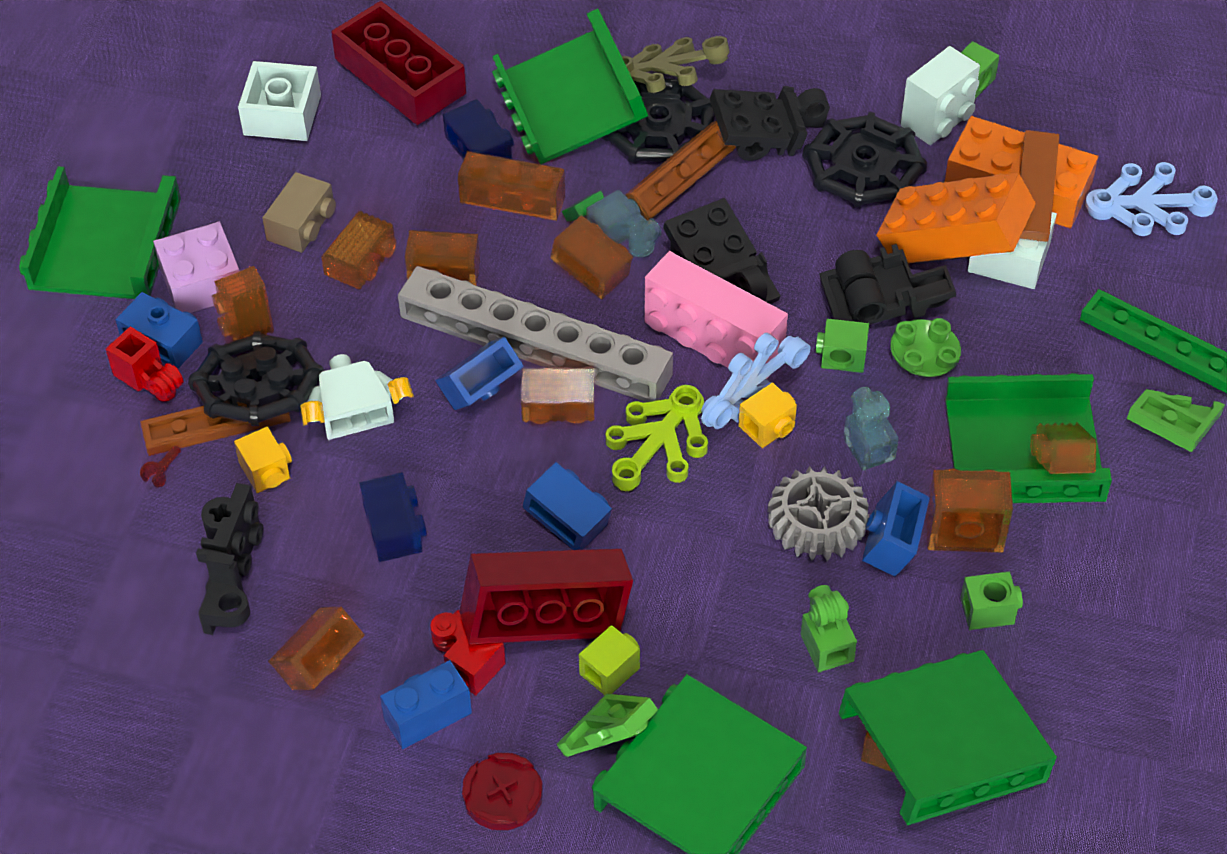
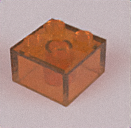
M957 469L934 470L929 494L930 500L926 512L928 550L1003 553L1013 511L1010 472H997L994 470L959 471Z

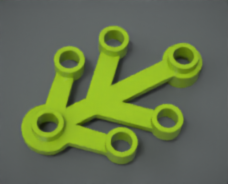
M691 385L678 386L671 393L669 399L645 403L639 401L631 402L626 406V421L632 426L622 427L614 425L606 430V445L612 450L623 449L627 445V441L647 438L632 458H620L613 464L612 481L616 487L622 491L635 489L641 482V470L662 445H664L668 460L666 467L667 478L675 483H680L687 479L689 465L682 457L675 431L682 420L688 433L686 440L688 455L694 458H701L708 452V439L702 434L698 415L701 413L702 406L704 405V398L696 387ZM633 412H640V413H642V414H640V415H632L631 413H633ZM667 414L662 421L645 423L647 416ZM613 436H620V437H622V438H621V439H618V440H615V439H612L611 437H613ZM695 443H699L703 446L693 447L692 445ZM674 468H681L682 471H681V472H675V471H673L672 469H674Z

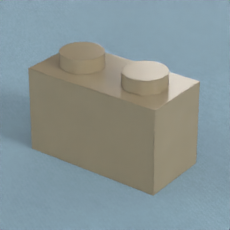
M295 172L262 217L266 240L302 253L310 241L313 242L316 239L319 228L326 218L329 219L334 213L336 202L333 199L331 184Z

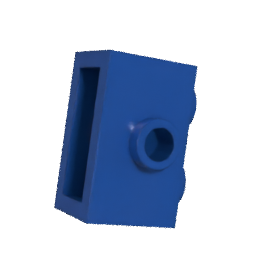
M143 292L115 319L120 335L130 326L157 342L162 363H170L178 369L203 343L199 322L194 315L186 311L181 312L169 306L163 299L153 298Z
M504 336L487 343L440 376L435 382L453 409L457 410L471 405L479 398H482L484 401L501 390L499 384L523 368L524 365Z
M557 462L526 490L523 508L573 550H583L607 526L612 511L607 500L601 494L592 492L581 483L579 477L572 470L564 469Z
M896 481L876 504L875 510L868 518L866 530L869 531L862 561L896 577L917 554L930 497Z
M451 660L423 674L413 675L404 684L380 695L384 721L402 750L472 714L469 688Z

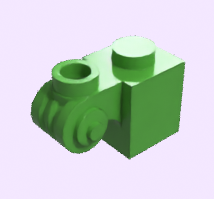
M828 585L815 587L808 594L810 609L802 617L801 637L819 673L854 662L857 640L847 621V612L849 610L847 601L837 590L831 591Z

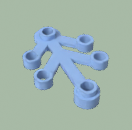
M1167 162L1157 164L1153 177L1135 194L1122 195L1129 186L1137 185L1142 175L1140 166L1128 163L1122 167L1120 177L1108 189H1095L1091 191L1086 197L1085 205L1091 217L1097 220H1107L1114 217L1132 228V231L1139 236L1149 235L1152 232L1154 221L1164 226L1169 233L1180 235L1186 230L1187 216L1181 212L1169 214L1161 208L1188 207L1189 211L1194 215L1206 217L1214 212L1217 195L1209 186H1199L1192 193L1155 194L1164 185L1172 183L1174 179L1175 167ZM1134 208L1141 213L1134 215L1126 209Z
M769 333L761 335L754 345V350L758 352L754 361L744 353H738L731 360L728 369L733 374L720 395L711 396L702 406V423L707 427L713 426L715 429H720L730 419L739 422L740 404L744 402L741 398H750L771 384L766 378L786 363L793 369L799 367L808 357L811 350L810 345L799 337L788 336L778 347L779 341ZM778 347L779 354L766 363L768 358L775 352V350Z

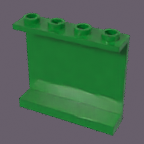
M598 8L586 13L593 29L589 33L505 70L498 54L492 56L497 66V69L493 70L492 73L499 89L503 87L507 89L501 93L509 111L514 108L516 110V113L511 114L519 133L524 130L526 132V135L521 137L528 155L535 153L540 165L648 117L641 95Z
M58 166L53 180L50 179L48 182L45 203L39 206L36 228L30 231L27 253L21 256L19 263L20 274L24 275L28 290L135 299L141 292L151 296L160 268L153 241L170 236L181 201L176 176L163 175L157 193L69 185L65 168Z
M1093 374L963 375L948 377L944 400L958 504L1106 502L1112 478L1110 468H1102L1089 398L1094 382Z
M984 650L969 654L961 653L948 660L926 663L919 668L902 673L894 672L881 679L866 683H855L845 689L838 713L842 720L859 716L904 788L906 795L899 813L907 825L1046 783L1057 759L1053 750Z
M686 674L678 685L673 684L668 688L662 699V705L648 720V726L632 742L628 740L621 746L616 756V762L609 771L603 770L596 777L592 786L594 809L601 813L609 803L687 854H739L805 767L807 747Z

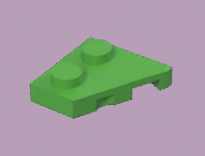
M1146 389L1130 408L1127 419L1173 442L1177 446L1193 452L1221 416L1225 404L1213 401L1211 407L1191 404L1192 397L1167 395L1164 392Z
M606 694L556 745L564 756L569 757L635 736L648 726V720L658 709L650 697Z

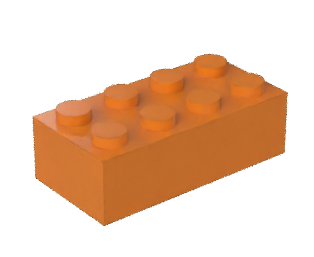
M971 116L948 159L945 182L959 181L966 178L988 177L996 174L1020 173L1025 132ZM1063 144L1058 145L1052 212L1057 213L1055 224L1072 228L1093 183L1098 161L1097 155Z
M1019 172L996 174L974 179L966 178L944 183L937 182L915 187L907 186L900 188L876 236L882 246L885 247L887 254L893 253L892 245L897 244L899 250L903 249L908 263L1013 252L1036 203Z

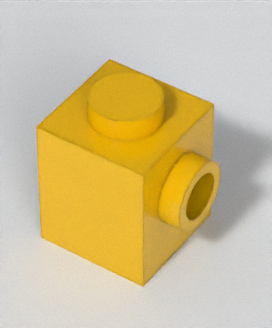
M772 382L740 404L739 427L761 448H764L778 437L783 438L795 427L797 404L788 392H783Z
M268 426L234 441L239 464L256 493L268 488H275L282 482L290 479L287 465L292 462L290 453L283 442L277 443Z

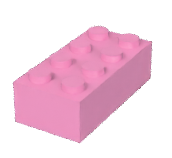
M671 251L645 276V323L655 331L663 332L678 340L681 345L692 348L707 356L714 363H720L728 368L731 360L738 353H744L754 361L758 355V352L754 350V345L764 333H769L779 341L778 347L786 338L788 313ZM778 347L775 350V352L768 358L766 363L779 354Z

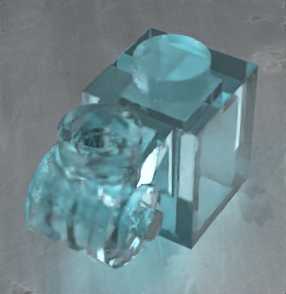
M619 189L586 208L587 231L607 251L628 239L629 252L636 257H646L653 252L655 248L654 241L662 235L658 223L652 218L646 220L641 215L637 203L633 199H628Z
M869 387L857 389L851 396L853 409L852 414L846 416L844 440L862 471L895 460L899 437L886 418L890 415V404L880 391L872 392Z

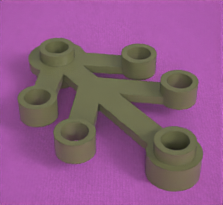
M723 36L706 39L702 43L703 50L698 51L694 49L692 38L683 37L676 40L672 46L663 52L661 45L651 44L644 47L643 51L633 58L628 56H622L633 81L645 83L647 91L655 93L662 91L666 87L663 74L677 77L681 86L692 85L698 80L695 67L680 66L681 64L708 59L710 64H721L728 59L727 55L730 53L727 38ZM648 71H655V72H659V73H653V74H651V73H647V72H648Z

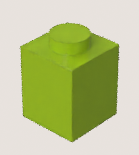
M612 625L579 653V674L603 695L612 694L640 669V648L638 643L628 633L622 634Z

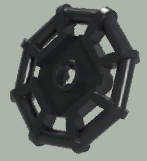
M664 78L665 89L655 93L648 92L645 83L634 81L645 105L648 117L605 135L602 139L610 141L628 156L629 162L635 164L638 161L665 162L690 141L688 140L682 144L685 136L689 135L694 138L714 122L715 114L710 98H707L692 85H679L678 79ZM685 96L691 102L686 100L685 104L682 100H680V97ZM656 115H662L663 119L657 120L655 118ZM701 115V124L692 122V116ZM630 133L634 143L630 142L622 134ZM646 145L667 146V149L645 147Z
M868 112V115L840 120L830 118L826 120L822 130L810 144L804 146L802 153L813 175V186L819 192L827 191L853 203L854 207L861 208V205L895 199L900 188L912 186L917 178L927 171L928 165L927 161L922 158L915 141V132L911 128H902L875 116L874 112ZM860 130V133L852 134V131ZM830 139H836L832 146L826 145ZM901 146L905 149L906 154H900L899 150L898 152L896 151V148ZM865 155L871 156V158L868 160H864L859 157H864ZM821 160H830L832 167L825 170ZM898 168L907 170L900 180L894 175ZM840 178L853 185H856V188L853 189L842 183L837 182L836 180ZM880 184H884L886 186L884 188H879Z
M260 330L253 331V335L223 345L214 344L209 347L208 355L198 370L189 376L188 385L191 390L196 392L204 406V413L210 418L224 417L251 423V426H260V422L291 411L300 412L301 404L306 402L313 388L320 382L319 374L324 371V368L316 363L307 349V342L301 338L291 340L262 334ZM253 350L252 352H249V353H246V354H243V355H240V356H237V357H234V358L232 357V356H235V355H238V354H241V353H244V352ZM298 361L302 368L293 370L291 366ZM217 366L222 369L219 375H212ZM295 385H299L296 390H288L290 386L293 389ZM221 391L223 395L218 397L213 392ZM238 402L247 404V407L238 406Z

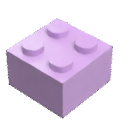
M220 221L153 241L159 267L175 309L181 312L192 313L245 297L240 271Z

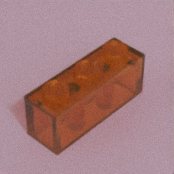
M467 151L458 173L460 203L557 221L565 199V170Z

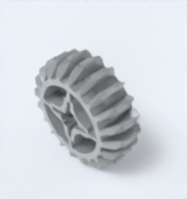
M809 466L806 474H802L795 469L792 479L783 477L780 486H775L772 498L768 503V523L770 528L773 529L775 540H782L784 550L795 547L797 557L804 552L809 553L811 561L814 560L816 555H823L826 561H828L833 552L842 558L846 548L854 550L857 540H862V537L865 535L866 523L869 518V505L867 498L863 497L862 487H854L852 477L841 479L840 470L834 474H829L825 466L820 472H814Z

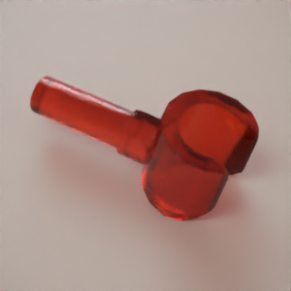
M173 446L158 463L154 461L145 463L140 469V476L143 481L147 482L151 475L156 474L152 479L154 486L162 487L165 485L166 476L164 472L181 452V449L178 446Z

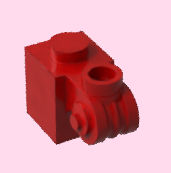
M131 326L105 348L113 376L138 392L144 388L155 395L159 401L166 402L175 397L176 388H179L184 383L183 377L176 366L170 363L162 365L157 342Z
M456 610L453 614L448 612L440 613L432 619L430 624L433 645L437 650L446 652L444 654V663L451 660L468 686L469 691L477 696L506 664L504 643L469 644L460 610Z

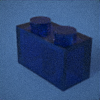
M478 99L443 114L445 138L477 177L512 162L511 147L514 146V141L510 132L506 128H501L493 112L490 109H485Z
M403 472L359 482L362 503L378 562L423 552L421 537L427 536L423 515H415L413 508L418 507L414 485H406Z

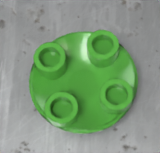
M936 318L932 321L924 319L902 321L897 324L891 338V352L896 362L908 372L918 376L936 377L944 375L955 368L961 356L959 340L951 331L950 323L942 318Z

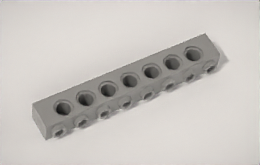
M416 266L398 294L401 318L482 346L505 336L520 359L644 402L658 401L673 375V352L667 351L660 346H653L635 340L630 336L602 329L595 324H588L570 318L563 313H555L537 307L533 303L523 302L505 296L500 292L475 286L468 281H461L443 275L436 270H428Z

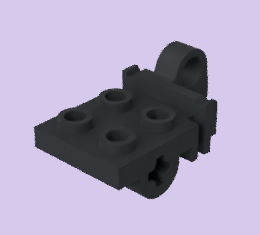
M783 86L778 99H776L774 93L723 89H713L710 96V102L724 145L736 146L739 156L746 161L761 159L769 152L770 148H776L778 155H783L785 149H787L788 155L794 156L796 149L802 148L808 135L805 127L823 128L830 109L825 92L819 88L805 90L797 97L796 93H794V87Z
M725 198L664 221L663 229L671 241V252L769 304L780 300L781 295L769 277L766 258L762 252L756 256V249Z
M897 244L892 245L893 253L887 254L884 247L880 249L881 255L869 258V255L863 250L847 251L838 257L835 269L819 273L833 319L869 323V325L905 315V306L910 307L913 318L925 316L927 308L940 307L948 302L950 298L956 297V290L946 265L912 275L903 249L899 250Z
M236 483L230 498L217 497L211 499L204 505L201 511L207 538L202 537L200 542L202 549H197L196 556L198 562L206 563L209 579L205 586L206 594L198 616L203 633L213 636L216 626H240L246 622L250 615V607L247 596L243 591L241 578L249 573L252 560L251 552L254 545L258 546L260 544L264 529L263 524L259 523L258 502L254 501L251 485ZM238 608L233 612H225L228 609Z

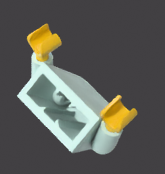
M340 354L330 360V370L319 374L320 385L313 388L308 401L301 404L303 425H307L308 422L317 421L324 423L327 439L330 440L394 423L391 399L394 404H397L403 397L408 396L411 398L414 395L407 377L393 380L381 371H374L369 362L361 361L352 364L349 356Z

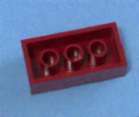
M382 1L377 2L331 31L335 59L416 125L424 122L467 94L464 65Z
M622 549L470 554L459 611L468 643L590 639L599 637L611 625L618 631H621L633 578Z

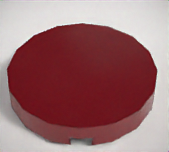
M494 753L488 755V759L482 760L480 763L477 761L473 764L463 779L462 798L467 813L477 824L491 830L508 831L523 826L536 815L542 804L543 784L540 775H538L534 765L528 759L514 753Z

